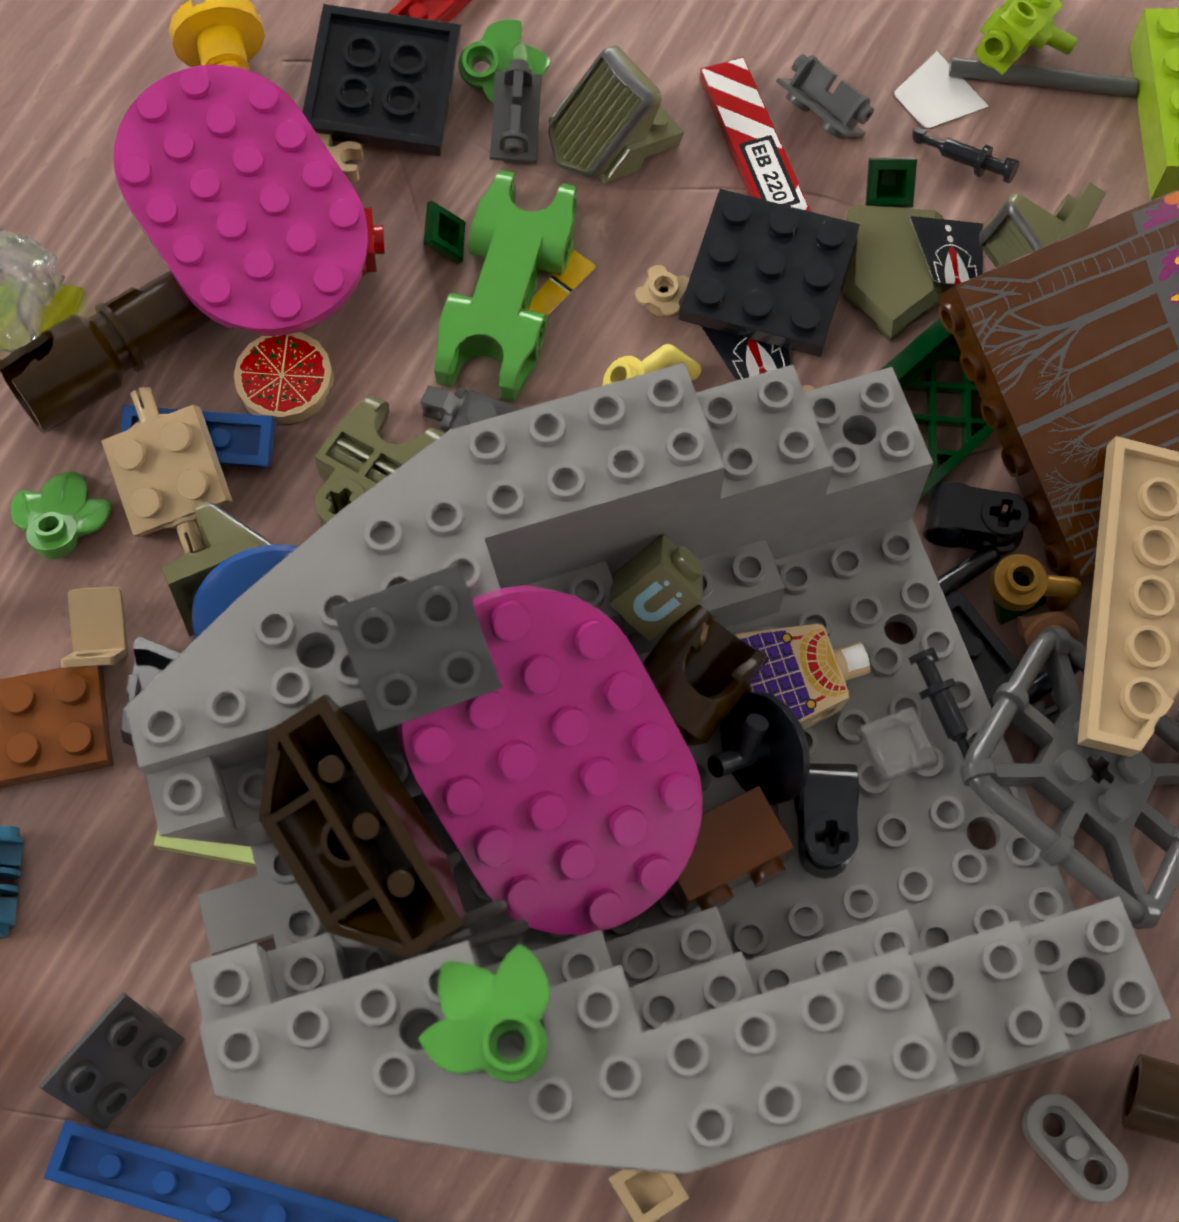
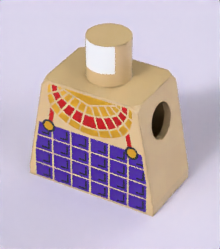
M817 623L745 632L735 635L755 650L759 649L770 658L744 694L755 690L773 694L788 705L801 723L803 730L841 711L850 698L845 681L870 674L871 671L868 654L860 641L833 649L826 629L822 624Z

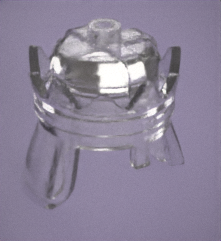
M4 228L0 229V350L12 353L41 334L44 309L50 305L53 297L63 287L65 276L61 274L55 275L57 256L51 254L48 250L42 249V245L38 240L30 236L23 237L17 233H7Z

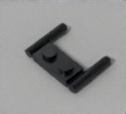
M986 545L938 577L937 580L992 709L994 706L992 702L993 695L1000 684L1010 680L1019 662L961 591L957 592L958 589L1000 561L1001 555L999 550L993 545ZM1071 663L1074 675L1080 672V670ZM1046 669L1039 673L1028 692L1030 705L1052 691Z

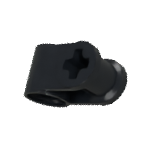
M952 481L939 482L934 484L931 489L923 536L932 544L948 548H965L979 551L986 545H993L999 550L1000 555H1006L1016 550L1021 543L1023 529L1026 527L1029 519V508L1021 497L1010 492L970 487L966 484ZM1003 505H1008L1007 512L1002 511ZM998 521L1006 522V527L999 526ZM997 537H1003L1000 543L996 542Z
M810 763L806 786L794 798L795 813L797 815L799 860L806 872L814 877L828 879L841 874L858 847L857 810L859 802V777L856 764ZM821 837L829 838L830 846L838 848L835 854L827 853L826 845L819 842Z

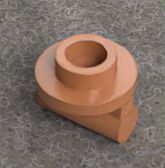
M1070 609L1017 617L1018 634L1020 637H1024L1028 648L1047 627H1062L1067 630L1070 636L1076 640L1079 639V627Z

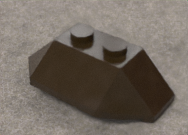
M328 694L321 696L269 730L267 749L270 750L264 773L259 820L327 932L368 946L388 950L394 955L409 959L467 922L448 857L381 747Z

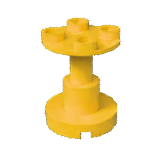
M189 0L182 4L174 13L169 26L171 42L176 56L190 67L227 65L249 70L248 61L260 51L265 38L260 14L256 13L255 6L249 0H204V3L197 4L194 7L192 0Z

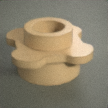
M654 265L648 269V279L644 286L636 289L635 299L638 304L646 306L651 313L657 316H674L679 312L689 278L687 276L673 275L667 272L663 265ZM666 288L668 292L662 293L659 292V289Z

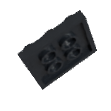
M323 4L302 113L316 133L330 134L332 140L353 141L363 145L441 156L461 37V25Z
M719 189L679 309V320L821 357L860 224Z

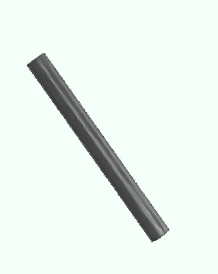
M951 57L948 75L1134 97L1138 86V78L1013 64L1001 75L997 70L987 67L980 60Z

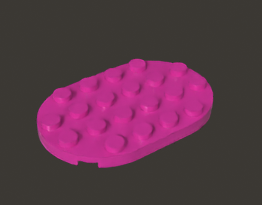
M201 65L185 68L161 78L143 91L129 107L120 123L114 144V171L118 186L132 215L184 293L201 312L215 322L232 330L235 327L246 331L261 332L262 336H279L311 328L332 316L346 303L362 278L367 250L369 249L367 220L364 208L357 192L300 108L283 89L269 79L250 70L227 65Z
M536 586L507 587L477 596L472 599L473 606L502 688L398 724V738L406 765L476 880L490 899L510 917L534 929L563 935L588 934L623 924L643 913L669 890L685 868L693 852L699 834L703 808L702 787L695 760L633 646L621 629L603 612L576 596L554 590L539 589Z

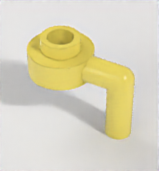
M665 344L642 361L634 356H623L615 360L608 367L604 375L603 386L685 362L691 381L700 376L701 366L675 346Z

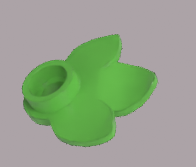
M517 19L499 20L487 27L481 41L468 45L459 56L458 68L462 79L474 88L483 89L492 104L494 103L496 71L505 72V69L510 66V61L514 59L525 60L529 63L528 68L532 70L533 74H541L542 76L551 64L550 58L540 50L520 43L522 26L521 21ZM480 61L487 62L490 65L489 69L482 73L475 71L473 67Z
M72 471L61 473L51 478L44 485L42 493L30 490L19 491L11 503V517L14 525L26 532L27 542L33 551L39 553L44 558L58 559L67 556L75 549L78 537L97 532L102 528L110 517L113 505L111 501L105 499H88V489L84 478L79 473Z
M517 945L507 954L496 976L489 970L473 964L455 961L443 962L438 979V995L441 1008L447 1019L435 1023L420 1035V1044L428 1056L439 1067L455 1074L471 1073L484 1069L491 1077L507 1083L521 1082L533 1076L541 1068L547 1055V1035L540 1021L546 1011L551 995L548 979L533 953L523 945ZM510 1033L519 1034L526 1041L523 1054L515 1059L504 1058L499 1053L501 1039Z

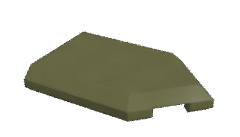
M857 205L847 211V221L858 223L860 227L844 279L843 296L856 309L861 308L877 324V329L891 341L922 313L926 314L940 303L937 297L941 295L942 283L934 281L909 216L943 219V216L936 210Z

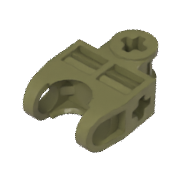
M369 396L361 401L339 422L314 456L320 477L326 480L315 496V509L321 519V527L346 506L445 433L430 427L422 436L416 435L406 443H388L382 440L383 434L380 431L388 418L389 403L377 396Z

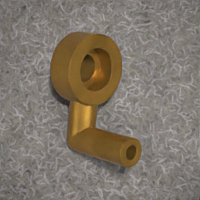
M1014 554L1004 558L994 569L989 580V588L994 600L1000 606L1011 611L1027 610L1034 606L1042 596H1049L1047 607L1050 611L1066 610L1082 592V584L1077 578L1047 575L1043 566L1036 559L1023 554ZM1022 572L1029 578V586L1018 585L1013 579V573Z

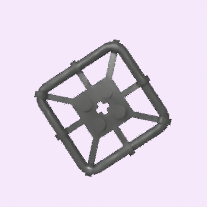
M1047 627L1031 643L1010 680L1000 684L993 695L992 702L994 706L967 750L964 760L965 765L960 768L963 785L971 786L972 790L985 804L1041 850L1039 857L1052 867L1058 864L1102 902L1120 896L1133 928H1153L1167 910L1179 884V826L1178 828L1175 827L1150 806L1146 800L1154 785L1179 784V763H1153L1141 752L1128 757L1077 744L1082 696L1071 663L1084 674L1087 648L1070 636L1066 629L1062 627ZM1044 665L1060 712L1055 724L1029 704L1028 692ZM1164 715L1155 725L1154 733L1179 753V725L1169 716ZM1011 722L1041 747L1032 764H994L992 760H989ZM1091 767L1096 771L1100 778V781L1098 783L1091 778ZM1001 786H1032L1061 811L1054 827L1051 829ZM1134 826L1166 852L1148 893H1146L1128 839ZM1078 827L1082 828L1103 846L1114 881L1073 847L1075 842L1072 838Z

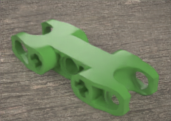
M501 170L496 175L489 190L480 200L470 230L469 254L486 259L473 297L450 293L445 302L438 323L439 338L434 374L437 384L451 387L455 383L463 364L475 357H491L502 364L499 374L500 399L514 402L519 396L526 380L536 368L546 334L547 314L529 310L541 270L564 275L574 247L573 229L577 207V186L563 183L559 187L552 204L536 212L524 211L514 205L516 198L515 173Z

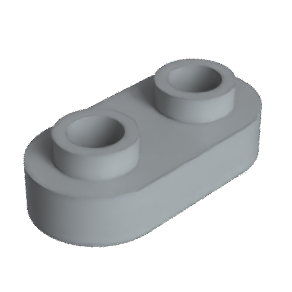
M1048 1094L1035 1099L1027 1106L1022 1118L1025 1138L1076 1197L1088 1203L1098 1204L1110 1202L1123 1193L1129 1176L1128 1166L1124 1157L1072 1099L1061 1094ZM1046 1115L1055 1117L1060 1124V1132L1056 1137L1049 1136L1043 1130L1042 1121ZM1089 1161L1096 1163L1101 1170V1179L1097 1184L1090 1183L1084 1175V1167Z

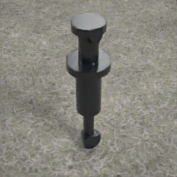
M913 128L912 136L916 143H924L937 148L941 156L974 168L973 174L977 177H981L988 170L1004 176L1003 182L1010 184L1016 175L1019 161L1012 158H1006L1003 161L992 157L993 147L990 145H985L981 150L951 138L941 141L926 135L927 130Z
M934 647L909 657L908 660L911 665L917 664L928 687L919 693L921 700L930 699L947 738L957 742L965 760L969 748L966 740L969 729L950 690L956 683L954 678L942 680L935 665V662H938L939 659Z

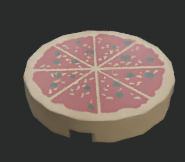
M303 332L259 337L249 343L238 357L233 374L236 392L251 415L272 416L276 419V424L280 425L304 421L320 411L326 403V396L329 394L330 388L332 389L334 383V375L328 353L317 340Z

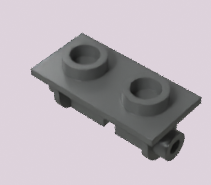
M801 54L792 65V70L796 72L793 78H778L776 80L779 85L788 91L786 98L789 102L803 111L809 112L810 109L823 118L820 125L833 136L843 139L845 136L863 137L866 132L858 127L857 124L859 122L865 124L871 118L874 108L870 106V99L843 80H841L833 94L828 91L838 75L815 56L807 57Z
M522 59L510 61V66L505 69V72L496 71L490 146V159L530 163H536L542 75L533 74L532 70L528 68L529 63Z

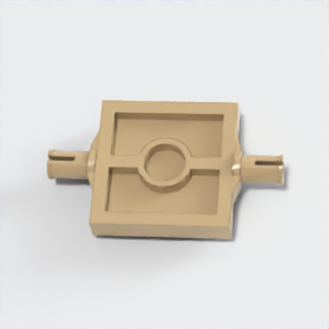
M151 387L139 388V391L134 390L130 393V396L133 399L140 421L135 423L129 430L101 440L133 536L143 537L164 528L177 529L185 552L184 555L203 551L206 547L203 544L192 507L203 502H210L221 507L233 502L201 407L192 404L170 414H159Z

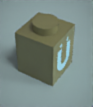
M664 534L660 535L612 574L614 583L611 586L609 605L649 641H652L702 602L703 567L699 559L687 547H677Z

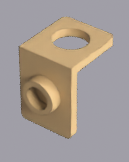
M119 586L70 590L68 592V605L73 652L61 659V667L111 665L126 657L128 651L122 589Z

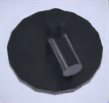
M756 690L743 694L721 724L722 752L708 758L707 766L709 772L715 778H721L732 773L741 788L746 792L760 786L771 805L790 801L804 789L810 771L809 745L801 723L788 705L773 694Z

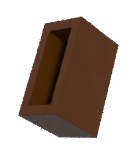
M760 786L702 814L699 834L693 852L678 879L671 886L684 913L700 907L702 911L715 906L719 908L734 898L732 889L752 880L755 887L772 881L786 871L783 863L788 861L794 847Z

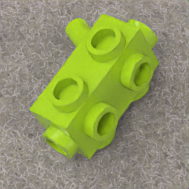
M1006 0L1001 8L998 7L980 28L979 31L985 36L974 52L984 65L994 68L1003 75L1031 45L1041 50L1047 44L1068 55L1075 47L1077 38L1054 26V17L1064 6L1059 0Z

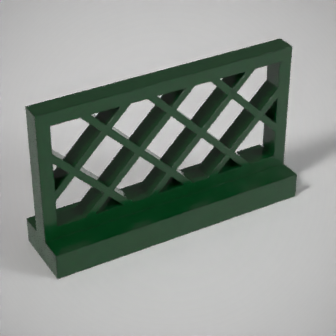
M940 317L880 369L893 367L903 393L905 391L927 392V415L913 414L918 425H927V449L933 461V466L920 499L932 489L934 484L940 482L995 431L986 424L984 419L971 418V395L980 396L976 385H971V381L965 376L962 367L961 384L936 382V363L940 360L960 362L961 351L952 350L958 345L954 335L944 328ZM927 372V381H917ZM936 393L961 394V417L938 416ZM937 426L960 427L962 447L958 451L937 449ZM971 428L981 429L971 438ZM937 459L947 460L937 469Z

